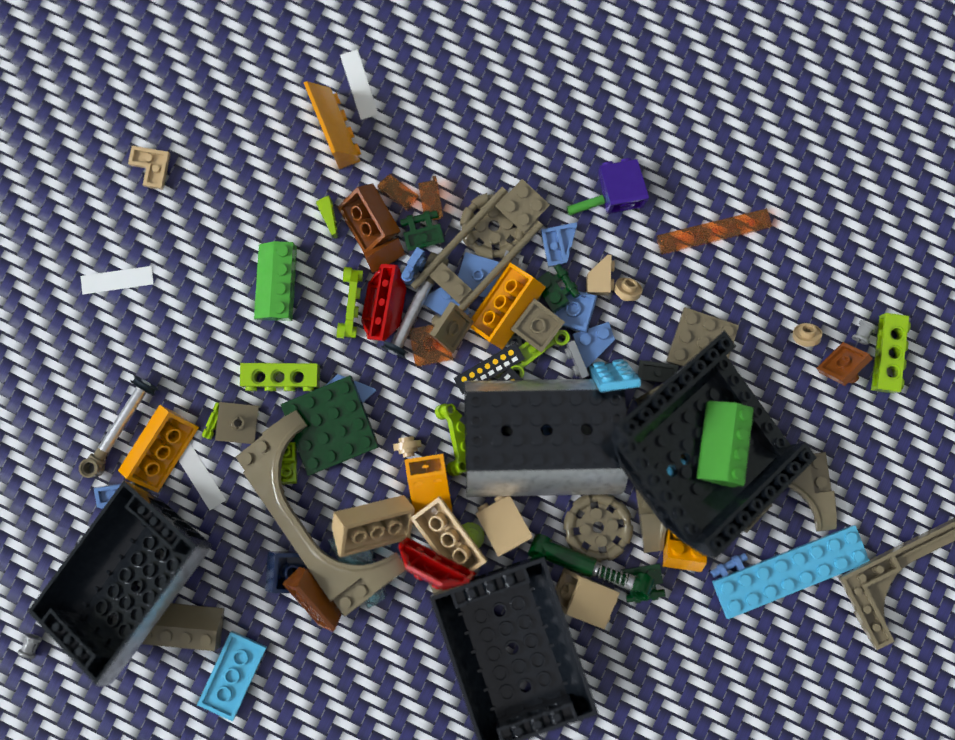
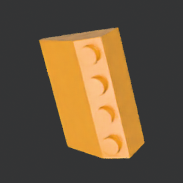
M308 81L303 82L339 169L360 162L358 155L361 154L358 144H353L351 138H354L351 127H346L344 121L348 119L344 110H339L338 104H341L337 93L333 94L330 87Z

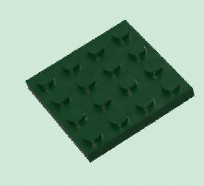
M347 376L280 404L285 416L297 410L308 425L293 438L308 476L379 448L352 376Z

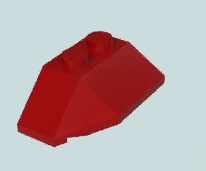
M381 264L379 270L368 283L361 322L369 340L385 341L400 326L406 286L402 280L398 265Z
M408 537L398 545L406 570L413 574L416 579L430 583L435 589L445 591L467 584L476 575L475 572Z

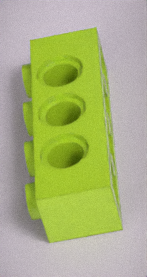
M892 313L879 315L871 384L872 391L894 394L901 392L904 387L903 371L907 364L905 352L909 346L907 333L911 327L909 316ZM892 330L897 334L896 339L891 336ZM890 349H892L895 353L894 358L890 357L889 355ZM888 368L893 372L892 377H889L887 374Z
M240 363V386L245 388V391H257V388H265L264 391H276V388H284V391H295V388H303V391L311 392L314 391V388H320V365L316 363ZM263 372L265 380L259 383L257 376ZM279 373H283L285 378L282 382L278 383L276 376ZM298 373H303V381L297 383L295 376Z

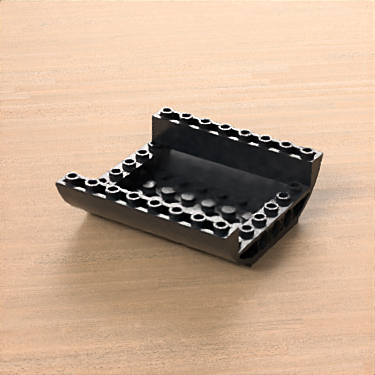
M725 330L619 422L613 431L612 437L614 450L619 460L618 465L663 526L668 528L677 538L695 551L713 559H717L817 458L806 442L790 445L726 355L736 345ZM707 401L739 403L754 408L744 486L727 487L697 479ZM682 454L685 455L687 460L685 465L680 460ZM669 466H671L674 471L672 477L669 476L667 472Z

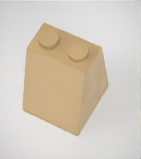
M498 496L494 498L496 502L491 505L485 503L477 508L478 512L475 513L498 557L533 538L511 496Z
M566 568L563 569L555 588L563 613L605 629L610 621L612 610L618 601V591Z

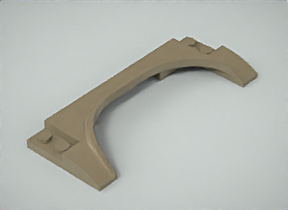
M295 410L266 429L262 436L238 454L236 459L245 470L243 474L330 601L335 602L345 617L405 572L406 568L397 552L371 564L355 565L344 563L329 556L312 539L289 505L281 481V465L285 450L294 436L308 426L299 412Z
M826 452L814 453L817 458L788 488L801 496L810 507L814 515L816 532L835 530L837 528L835 493L831 489ZM635 488L644 553L664 551L667 528L663 526Z
M955 518L870 559V561L838 577L855 610L854 614L876 650L895 642L886 625L884 616V603L890 584L896 575L911 562L955 541Z

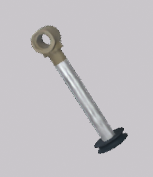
M434 252L430 253L424 266V269L435 259V257L438 254ZM445 258L442 262L448 266L449 260ZM430 276L419 286L392 343L383 341L384 346L381 347L393 355L406 359L405 354H408V352L402 349L435 282Z
M133 375L134 380L130 381L137 387L95 453L90 454L87 459L80 463L79 472L83 477H98L104 473L106 463L104 459L146 393L155 395L154 392L158 388L148 381ZM91 463L95 467L93 473L89 469Z

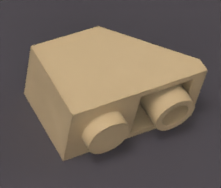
M607 255L588 272L586 276V293L609 296L611 291L614 290V279H611V272H614L615 261L611 260L612 255Z

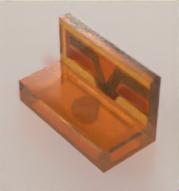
M432 176L433 181L418 183L423 212L437 210L439 218L435 219L443 218L438 183L436 176Z

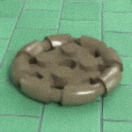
M485 193L479 195L471 201L468 208L465 207L460 219L462 229L475 216L473 212L476 209L481 210L495 194L488 195ZM494 206L475 226L476 231H470L463 241L478 256L492 260L497 257L502 259L506 250L510 251L525 234L517 227L513 228V223ZM491 222H497L499 229L491 231L488 225ZM510 236L514 239L511 244L507 242ZM478 239L483 242L481 246L476 243ZM499 244V250H492V245Z
M611 494L583 495L572 503V508L570 511L567 510L564 518L563 530H566L567 537L565 539L568 546L575 551L596 558L597 562L600 563L603 560L611 561L619 557L625 551L626 545L630 544L633 536V525H631L630 520L632 516L626 505L622 501L619 502L614 499L615 496ZM597 502L598 508L591 509L590 503ZM609 505L615 508L612 513L606 510ZM579 510L584 512L580 519L576 517ZM622 519L624 526L618 527L617 520ZM595 522L603 524L602 532H594L593 525ZM579 527L580 534L574 535L573 528ZM616 536L621 538L617 545L612 542ZM584 541L590 545L587 550L582 547ZM605 546L606 552L599 553L598 547Z

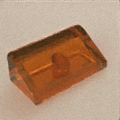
M391 174L386 176L377 185L380 191L407 211L419 198L416 193Z

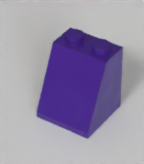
M625 158L618 163L608 161L599 167L598 173L605 199L606 214L643 208L649 195L638 159Z

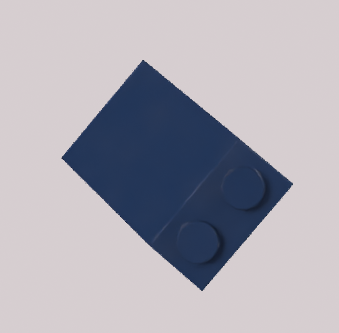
M268 551L265 591L270 593H290L282 583L299 567L307 569V566L297 552Z

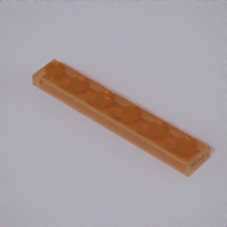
M766 208L657 235L656 238L660 253L663 255L772 227Z

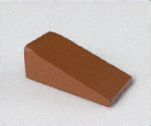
M399 238L364 252L372 273L378 271L381 264H390L405 255Z

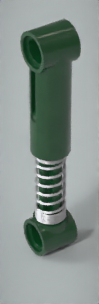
M536 534L528 551V555L531 558L544 557L546 561L590 578L592 575L594 577L598 576V578L602 577L603 580H609L608 582L612 581L614 584L622 585L625 589L630 590V594L638 600L648 601L650 599L655 580L647 574L638 573L634 576L628 575V573L624 574L622 571L619 572L617 569L613 570L612 567L608 568L607 565L603 566L602 563L597 562L596 558L554 543L548 536L543 534Z

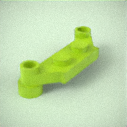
M344 267L343 282H350L345 323H338L336 338H356L357 327L353 326L354 318H358L359 307L356 306V299H360L361 288H358V282H362V270Z
M559 330L542 353L528 342H525L519 347L525 359L512 366L511 369L520 373L519 376L523 378V369L553 345H566L570 340L569 333L565 330ZM559 336H563V337H564V341H563V342H560V341L558 340V337H559Z
M441 404L435 408V415L440 420H447L455 460L447 465V472L451 476H458L466 472L465 425L460 421L462 415L453 404Z

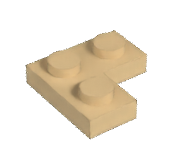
M132 146L128 164L130 166L146 168L143 181L144 187L163 190L171 154L166 151Z

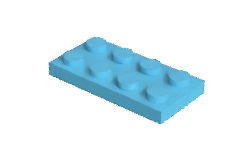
M623 359L613 360L612 363L605 364V362H595L593 366H589V374L600 392L641 387L640 378L627 361Z
M231 631L197 705L233 722L267 646Z

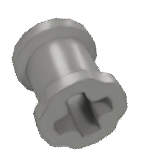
M860 320V326L856 334L852 336V339L858 343L868 345L869 337L872 331L876 330V326L868 321Z
M26 633L23 646L18 650L17 654L25 658L34 659L36 656L35 651L42 638L38 635Z

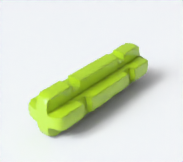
M218 402L215 403L214 411L211 412L206 424L207 428L202 433V436L206 439L211 440L214 435L213 431L216 430Z

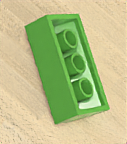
M273 241L259 244L255 320H293L297 246L293 242Z
M707 401L697 479L727 487L745 485L753 407L739 403Z

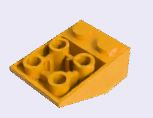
M444 454L405 459L411 502L415 508L414 515L439 496L452 512Z
M667 528L664 540L663 567L702 572L707 564V556L686 545Z

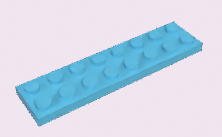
M851 525L713 580L712 583L725 617L730 619L852 570L870 560L856 525Z

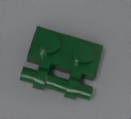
M428 210L424 211V214L416 216L412 214L408 215L407 218L400 219L402 227L409 225L410 231L403 233L408 251L415 250L417 247L423 248L445 242L441 224L433 225L432 219L439 218L437 210L431 212ZM426 222L427 227L416 229V223Z
M561 264L554 267L557 272L555 276H552L548 271L536 279L546 286L542 296L553 313H556L570 303L567 299L568 295L571 294L573 298L580 296L577 290L578 286L575 282L571 281L568 271L563 269ZM560 281H563L566 285L563 290L557 284Z
M659 563L621 569L624 574L628 573V575L636 576L638 573H644L654 578L655 583L650 596L652 601L658 600L660 597H666L664 589H656V584L663 583ZM631 594L625 595L627 603H641V600L634 598Z

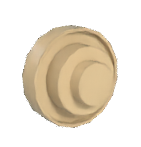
M619 278L614 286L615 293L623 301L638 300L643 290L642 286L631 278Z
M803 323L794 328L792 337L797 344L811 347L821 342L823 333L818 326Z
M414 436L399 438V443L393 444L394 451H399V454H403V458L415 456L414 452H417L418 448L422 447L421 440L414 441Z

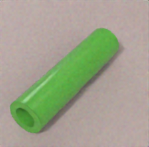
M603 195L567 206V212L570 216L605 204V199Z

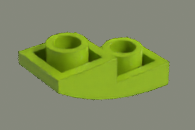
M295 442L289 443L283 456L281 465L282 484H297Z

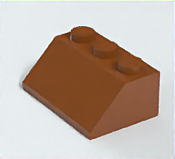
M373 183L357 187L338 206L340 213L363 253L391 241L401 232Z
M299 567L282 584L318 626L333 632L342 615L341 611L334 601L329 600L309 569Z

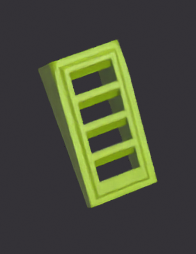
M328 195L317 200L316 204L332 237L336 239L338 238L334 208L332 200Z

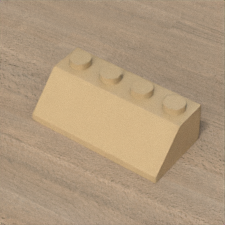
M402 495L334 512L332 531L339 557L401 542L406 537L410 538L413 524L410 518L414 516L415 508Z
M440 496L410 518L433 551L471 571L476 570L487 562V559Z

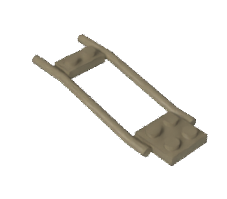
M523 179L509 193L501 187L412 282L411 286L416 290L430 276L460 304L458 307L464 312L544 226L537 219L550 204ZM495 206L525 235L483 281L472 290L442 261Z

